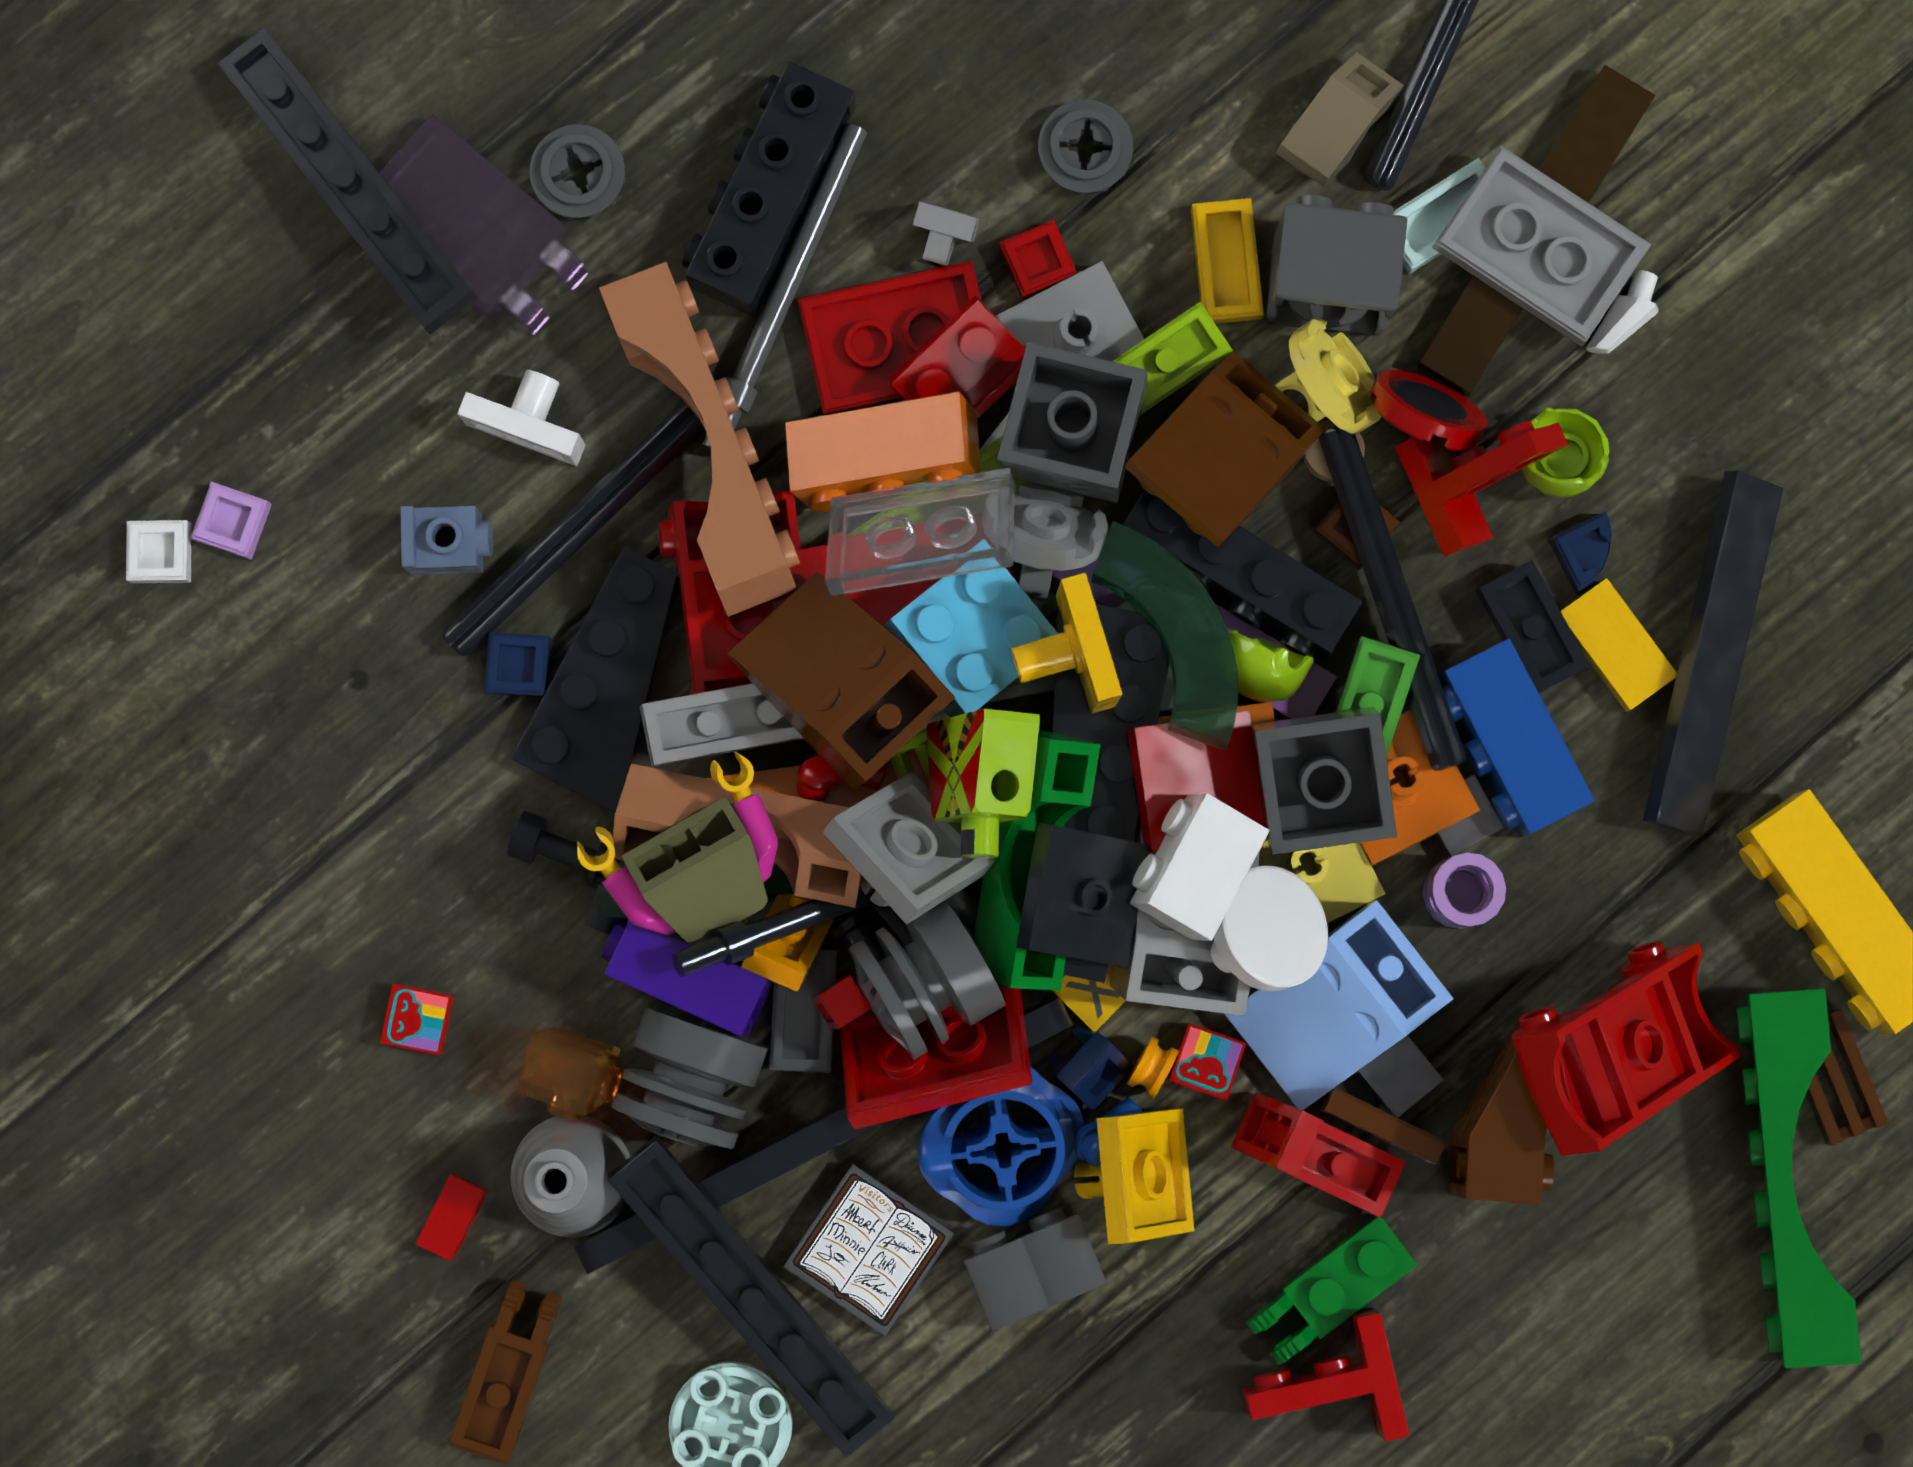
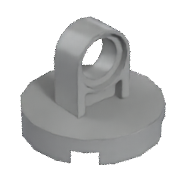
M1037 483L1019 484L1017 495L1004 497L1003 490L994 493L987 505L984 520L986 539L996 551L1022 564L1018 584L1031 599L1047 601L1053 570L1065 571L1083 568L1098 560L1104 548L1108 531L1106 516L1100 508H1098L1095 514L1083 508L1084 496L1081 494Z

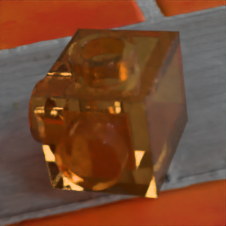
M556 1026L533 1033L530 1037L516 1093L547 1103L546 1111L555 1116L566 1119H581L582 1116L605 1107L606 1103H610L614 1098L621 1080V1069L616 1067L621 1048Z

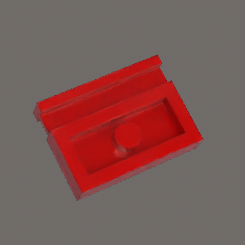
M975 295L889 378V381L907 401L960 392L976 410L978 419L1017 382L1026 347Z

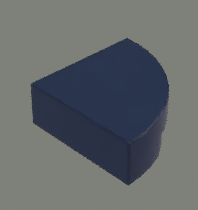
M1606 511L1548 540L1575 594L1583 590L1598 577L1608 558L1612 530Z

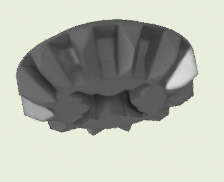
M1076 100L1062 105L1047 118L1040 131L1038 152L1042 170L1049 175L1058 188L1077 192L1081 196L1098 191L1106 192L1121 177L1125 176L1132 159L1133 138L1127 122L1114 108L1099 101ZM1084 126H1090L1089 135L1092 136V144L1102 147L1103 150L1102 153L1092 154L1090 163H1087V170L1081 169L1078 153L1069 151L1067 148L1069 145L1079 143L1080 135L1084 133Z
M582 124L563 126L549 133L537 145L530 162L531 185L536 196L548 211L562 215L570 221L574 218H596L599 212L606 209L609 205L616 203L622 185L626 182L624 159L617 144L603 131ZM572 151L583 167L593 165L595 171L587 174L588 185L586 187L588 192L584 194L581 188H577L573 180L565 182L562 180V176L570 172L568 163L571 161L568 153Z

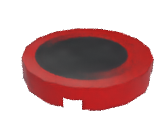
M1384 370L1377 375L1369 392L1371 399H1375L1373 405L1377 409L1378 414L1394 427L1421 441L1424 439L1430 442L1433 434L1447 438L1444 447H1447L1449 450L1468 451L1480 444L1488 428L1487 417L1475 404L1444 384L1419 374L1403 370Z

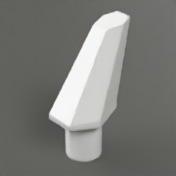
M1636 270L1634 272L1627 296L1617 295L1613 305L1586 347L1588 352L1597 354L1610 353L1658 313L1656 303L1651 302L1658 279L1655 274L1643 270Z

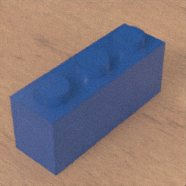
M1510 638L1453 666L1439 675L1454 722L1459 721L1469 742L1463 744L1466 757L1479 777L1487 774L1497 793V796L1491 799L1493 808L1507 831L1515 828L1519 837L1522 838L1595 801Z

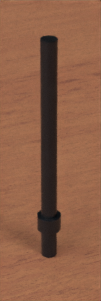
M860 886L855 908L812 899L748 925L738 921L714 931V938L673 953L672 961L678 975L683 977L722 961L726 965H732L752 957L755 948L873 903L870 898L876 890L873 888L871 892L865 895Z

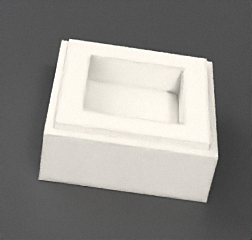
M187 520L127 521L126 581L130 583H191L192 523Z

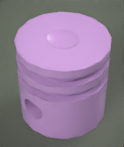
M1467 852L1444 859L1432 867L1424 880L1422 896L1425 908L1434 920L1446 927L1463 929L1484 924L1498 914L1505 901L1506 885L1502 872L1493 861L1483 855Z

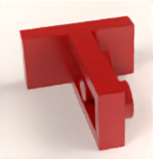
M1531 420L1518 424L1497 435L1501 445L1489 452H1486L1484 446H1479L1456 456L1455 451L1444 447L1447 438L1433 434L1430 442L1412 437L1395 447L1444 557L1477 547L1494 538L1474 494L1568 446L1559 423L1537 429L1534 428Z
M1256 1092L1230 1148L1381 1218L1406 1161L1323 1122L1324 1120L1303 1110Z
M1372 1308L1356 1312L1350 1317L1361 1362L1351 1364L1350 1355H1342L1314 1362L1315 1373L1291 1378L1289 1369H1280L1254 1376L1255 1386L1242 1389L1249 1417L1252 1420L1368 1394L1377 1434L1385 1442L1409 1437L1381 1313Z

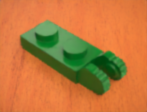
M1374 1216L1281 1287L1283 1292L1249 1318L1246 1324L1254 1334L1265 1331L1273 1326L1294 1305L1306 1323L1291 1335L1281 1339L1270 1352V1356L1276 1364L1280 1365L1308 1346L1316 1337L1322 1339L1418 1264L1384 1219Z

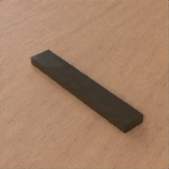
M1604 65L1539 171L1589 203L1654 99L1655 94ZM1473 275L1417 367L1468 397L1523 308Z

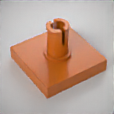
M1412 710L1400 715L1386 758L1397 837L1359 842L1371 866L1430 838L1480 811L1457 766L1442 771H1435L1431 768Z

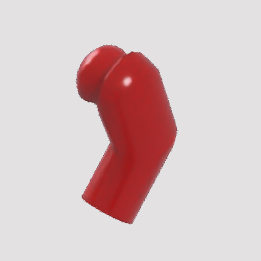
M818 754L805 760L798 769L797 776L799 780L796 784V791L801 798L821 802L826 799L830 788L844 782V780ZM886 762L861 786L878 792L889 763Z

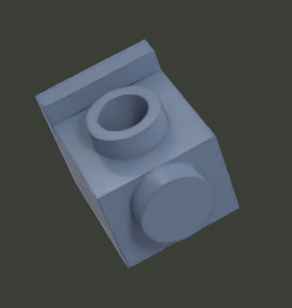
M400 506L402 567L411 575L483 573V557L492 556L493 532L491 521L482 520V513L476 506L427 508ZM443 527H452L456 532L454 542L447 547L438 546L435 541L437 532Z

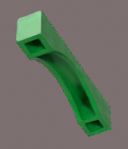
M1820 988L1746 994L1747 1007H1736V1021L1739 1044H1751L1753 1068L1742 1069V1085L1745 1105H1756L1758 1129L1748 1130L1747 1134L1751 1167L1762 1166L1764 1191L1753 1192L1757 1229L1768 1228L1770 1253H1759L1763 1291L1774 1290L1776 1315H1765L1768 1352H1780V1360L1784 1368L1862 1364L1856 1301L1832 1277L1813 1248L1799 1214L1792 1179L1793 1139L1799 1110L1814 1075L1831 1052L1826 991Z

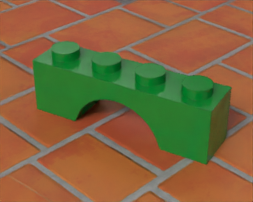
M1039 731L1030 812L1027 818L999 823L998 858H993L995 862L983 876L973 937L974 944L998 984L1008 988L1061 991L1066 957L1016 948L1037 824H1052L1063 827L1076 812L1091 806L1101 744L1056 732Z

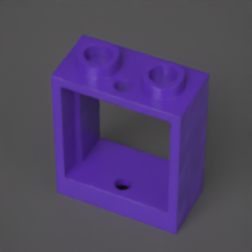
M630 920L626 928L620 925L614 927L601 955L602 959L610 962L604 973L605 975L741 1037H749L774 983L773 981L739 965H726L723 961L681 977L674 968L672 954L691 947L686 941L673 935L666 936L633 925Z

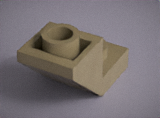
M1354 53L1330 76L1282 141L1276 154L1292 164L1298 173L1313 179L1325 187L1349 163L1369 127L1394 104L1404 85L1359 53Z

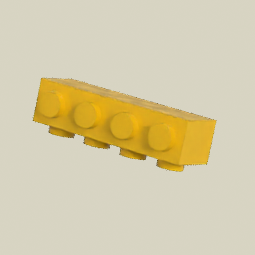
M1808 789L1793 794L1736 834L1744 846L1739 850L1740 856L1754 876L1760 880L1766 877L1778 893L1780 898L1775 900V904L1788 924L1795 930L1803 928L1816 948L1811 951V954L1819 968L1831 980L1834 981L1839 978L1852 996L1847 1001V1004L1858 1022L1868 1031H1872L1875 1028L1878 1034H1897L1913 1022V932L1811 790Z

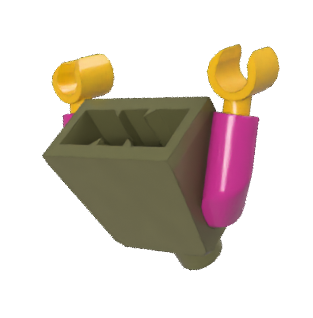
M734 752L741 767L740 774L734 780L725 781L723 771L715 760L712 761L710 767L711 776L714 781L727 791H731L735 800L734 804L731 805L725 796L621 856L626 864L624 867L621 868L614 858V839L605 828H595L597 836L607 846V851L603 855L595 857L589 855L584 850L583 845L577 841V854L581 865L591 871H601L606 878L602 882L603 886L633 925L666 936L678 933L690 946L713 938L714 931L738 921L744 925L750 924L747 917L765 907L768 898L763 883L772 874L778 838L760 795H752L749 788L754 776L753 766L748 759L739 753Z

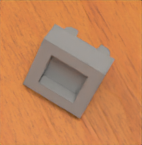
M919 201L913 225L930 230L923 259L944 266L949 265L956 239L974 242L981 219Z

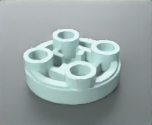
M721 1362L698 1371L682 1386L671 1407L668 1425L674 1458L683 1467H777L787 1451L793 1428L790 1403L782 1387L764 1370L743 1362Z

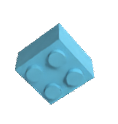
M986 543L883 625L884 628L911 649L955 696L943 709L949 717L978 710L1018 678L1011 648L1058 634Z

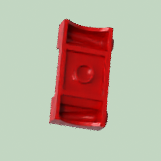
M790 490L773 493L780 511L769 516L774 532L778 533L787 529L795 550H800L794 494ZM681 500L672 502L668 510V521L658 522V539L662 558L672 557L674 568L679 570L692 679L689 695L753 684L726 655L771 614L770 603L767 601L737 614L727 616L697 541L707 513L709 501Z
M1654 941L1635 947L1627 952L1630 962L1620 968L1624 981L1574 1012L1557 1014L1553 1006L1531 1011L1518 1019L1521 1028L1514 1032L1511 1038L1521 1072L1536 1108L1561 1156L1603 1150L1741 1057L1737 1045L1728 1040L1712 1024L1700 1002L1697 989L1698 967L1703 956L1700 943L1664 949L1662 941Z

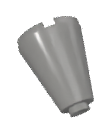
M579 1114L552 1117L534 1127L524 1137L515 1152L511 1166V1187L514 1198L525 1217L545 1232L562 1237H580L592 1234L610 1224L626 1205V1201L608 1182V1174L631 1155L620 1137L601 1120ZM556 1169L561 1170L566 1175L567 1184L564 1190H561L555 1181Z

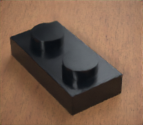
M1533 560L1476 590L1502 641L1510 638L1538 693L1590 667Z

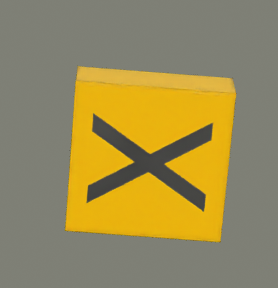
M1108 965L1105 983L1065 975L1062 980L1061 991L1051 990L1058 998H1061L1062 1002L1093 1033L1126 1001L1110 986L1113 965Z

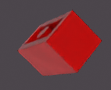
M851 975L841 976L810 996L830 1029H840L871 1009V1006Z
M457 1173L450 1174L415 1244L448 1261L455 1259L490 1189Z

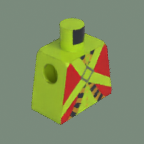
M984 708L927 724L931 815L936 821L961 823V857L974 859L998 858L999 823L1027 818L1031 809L1040 724L1039 714Z

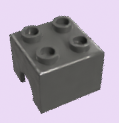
M1302 195L1296 198V203H1287L1273 239L1265 321L1267 323L1301 327L1311 319L1321 318L1328 322L1325 330L1380 336L1387 326L1388 318L1393 316L1399 304L1407 218L1405 216L1393 215L1392 206L1376 202L1359 203L1356 210L1332 208L1333 201L1323 196Z

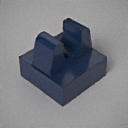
M1076 1027L1071 1034L1082 1044V1048L1070 1061L1065 1060L1055 1051L1049 1057V1061L1058 1073L1056 1077L1086 1106L1094 1111L1134 1066L1098 1031L1092 1033L1082 1027Z

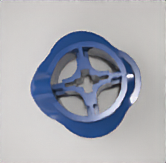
M1031 1066V1085L938 1108L925 1122L919 1136L917 1149L918 1164L926 1182L937 1193L951 1200L969 1216L984 1224L1009 1226L1032 1217L1047 1203L1055 1187L1079 1160L1074 1150L1073 1141L1078 1130L1085 1125L1081 1110L1069 1094L1044 1079ZM1006 1099L1019 1101L1033 1107L1046 1119L1049 1125L1036 1126L1035 1121H1019L1013 1118L1008 1112ZM987 1102L988 1113L984 1122L977 1127L965 1129L964 1136L953 1137L963 1117L975 1107ZM1007 1133L1009 1150L1003 1152L996 1150L995 1134ZM1050 1148L1045 1160L1036 1171L1026 1178L1016 1181L1017 1169L1021 1162L1026 1158L1040 1155L1041 1149ZM967 1158L968 1164L979 1163L989 1166L995 1172L998 1184L986 1183L972 1177L962 1169L956 1160Z

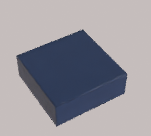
M489 632L484 692L494 695L543 698L548 689L551 637Z

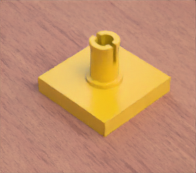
M1086 572L1061 579L1056 593V600L1064 623V632L1011 648L1020 683L1075 668L1076 673L1080 676L1091 714L1114 708L1123 693Z
M1183 1109L1096 1118L1101 1167L1091 1166L1087 1161L1080 1160L1075 1166L1074 1177L1098 1176L1100 1180L1076 1183L1075 1188L1077 1194L1083 1199L1104 1197L1108 1244L1133 1243L1193 1232L1194 1220Z

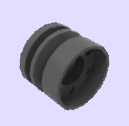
M946 900L906 924L913 942L905 947H902L884 927L874 932L886 958L877 962L863 940L848 948L854 961L858 986L871 1006L872 1011L885 1032L899 1042L914 1060L928 1052L916 1028L920 1023H926L939 1043L949 1039L948 1030L940 1012L945 1008L951 1006L965 1023L972 1026L1006 1005L986 962Z
M646 1007L633 1046L644 1054L656 1059L657 1062L653 1072L640 1069H624L621 1078L647 1088L644 1099L617 1092L611 1108L628 1115L641 1128L663 1137L695 1147L720 1146L733 1149L738 1133L714 1124L716 1113L744 1119L747 1110L724 1097V1090L727 1084L755 1087L768 1049L695 1022Z

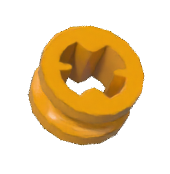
M1151 1036L1126 1084L1131 1087L1139 1084L1143 1085L1147 1090L1146 1095L1154 1099L1171 1070L1179 1051L1173 1047L1169 1050H1162L1158 1045L1159 1040Z

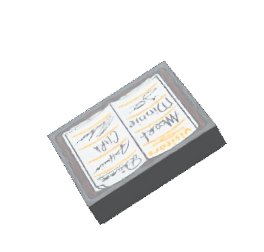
M853 1163L783 1267L886 1336L954 1232Z

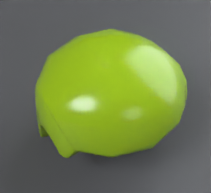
M1547 407L1531 420L1535 429L1559 423L1568 446L1522 469L1521 471L1529 485L1544 495L1565 498L1587 491L1602 477L1609 463V440L1596 419L1578 409H1553Z
M1235 629L1231 630L1228 634H1224L1214 650L1216 665L1228 685L1237 693L1257 702L1285 701L1293 696L1301 686L1314 662L1311 656H1303L1262 638L1250 639L1239 634L1238 630Z

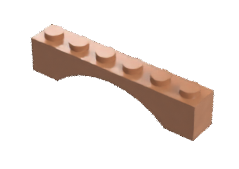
M663 262L599 287L629 364L657 378L678 394L700 419L707 433L711 447L712 485L707 513L697 541L727 616L729 617L797 590L789 568L800 564L799 558L787 529L778 533L774 532L769 516L780 511L767 479L764 478L754 482L748 466L759 462L746 427L734 431L728 415L738 412L739 409L726 377L716 381L712 377L708 366L719 362L707 329L703 328L694 332L689 317L698 314L699 310L687 280L675 283L667 262Z

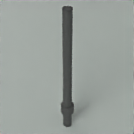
M850 123L845 124L732 378L726 377L739 409L738 412L728 415L734 430L741 415H748L758 394V391L754 389L755 383L867 136V132L859 126ZM706 434L702 446L707 450L711 451L708 436Z

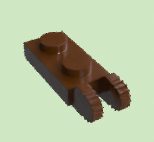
M513 1279L506 1291L495 1325L489 1326L449 1442L450 1446L505 1465L510 1463L551 1345L546 1342L552 1331L562 1299L560 1295L551 1292L547 1293L546 1298L542 1300L538 1309L537 1322L532 1337L510 1331L526 1295V1284Z

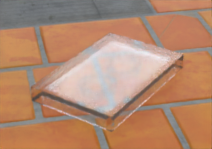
M1010 467L956 476L950 481L932 483L927 481L833 497L831 499L825 581L830 595H841L1013 566L1015 482Z

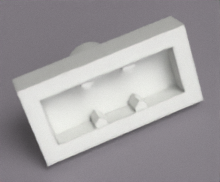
M532 370L525 371L511 408L466 392L457 413L466 426L576 467L586 445L579 433L545 421L560 383L549 376Z

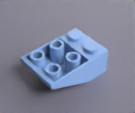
M1376 900L1366 904L1328 934V945L1324 960L1311 978L1282 991L1269 992L1257 989L1248 996L1245 1016L1225 1014V1016L1295 1107L1304 1110L1403 1039L1454 998Z

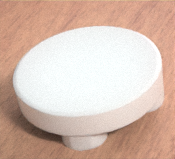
M1258 866L1249 869L1214 936V942L1211 946V957L1214 964L1219 970L1225 973H1233L1245 984L1262 991H1282L1307 981L1317 972L1327 951L1328 926L1322 905L1313 890L1300 877L1284 868Z

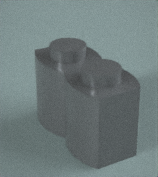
M1062 1207L1029 1219L1028 1223L1031 1232L1009 1241L1005 1230L971 1244L975 1255L964 1259V1263L992 1331L1107 1284L1078 1213L1065 1217Z

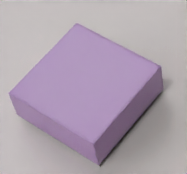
M211 482L191 538L205 545L252 560L272 504L267 500Z

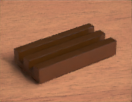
M1842 1009L1828 1012V1022L1867 1116L1860 1119L1831 1048V1052L1822 1066L1846 1124L1837 1127L1816 1074L1806 1093L1825 1142L1829 1146L1841 1143L1849 1137H1856L1866 1133L1867 1130L1872 1128H1879L1889 1124Z

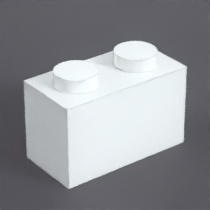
M1208 793L1187 795L1185 800H1177L1167 813L1162 824V831L1166 833V836L1155 855L1149 854L1137 869L1132 883L1137 890L1129 904L1191 940L1212 941L1270 830Z

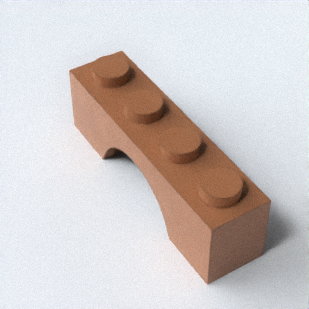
M631 763L614 817V858L623 861L621 856L725 796L731 805L734 804L735 800L731 791H727L711 779ZM750 788L752 795H760L778 838V847L774 863L786 874L794 896L855 908L863 876L823 833L832 818L849 807Z

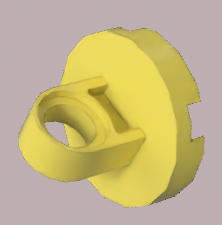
M1321 318L1311 319L1295 330L1288 341L1290 358L1295 371L1274 386L1281 392L1287 389L1301 392L1308 402L1307 414L1318 422L1327 417L1337 427L1351 434L1362 432L1381 418L1377 409L1372 404L1369 391L1376 379L1363 356L1348 337L1340 332L1331 338L1324 332L1327 321Z

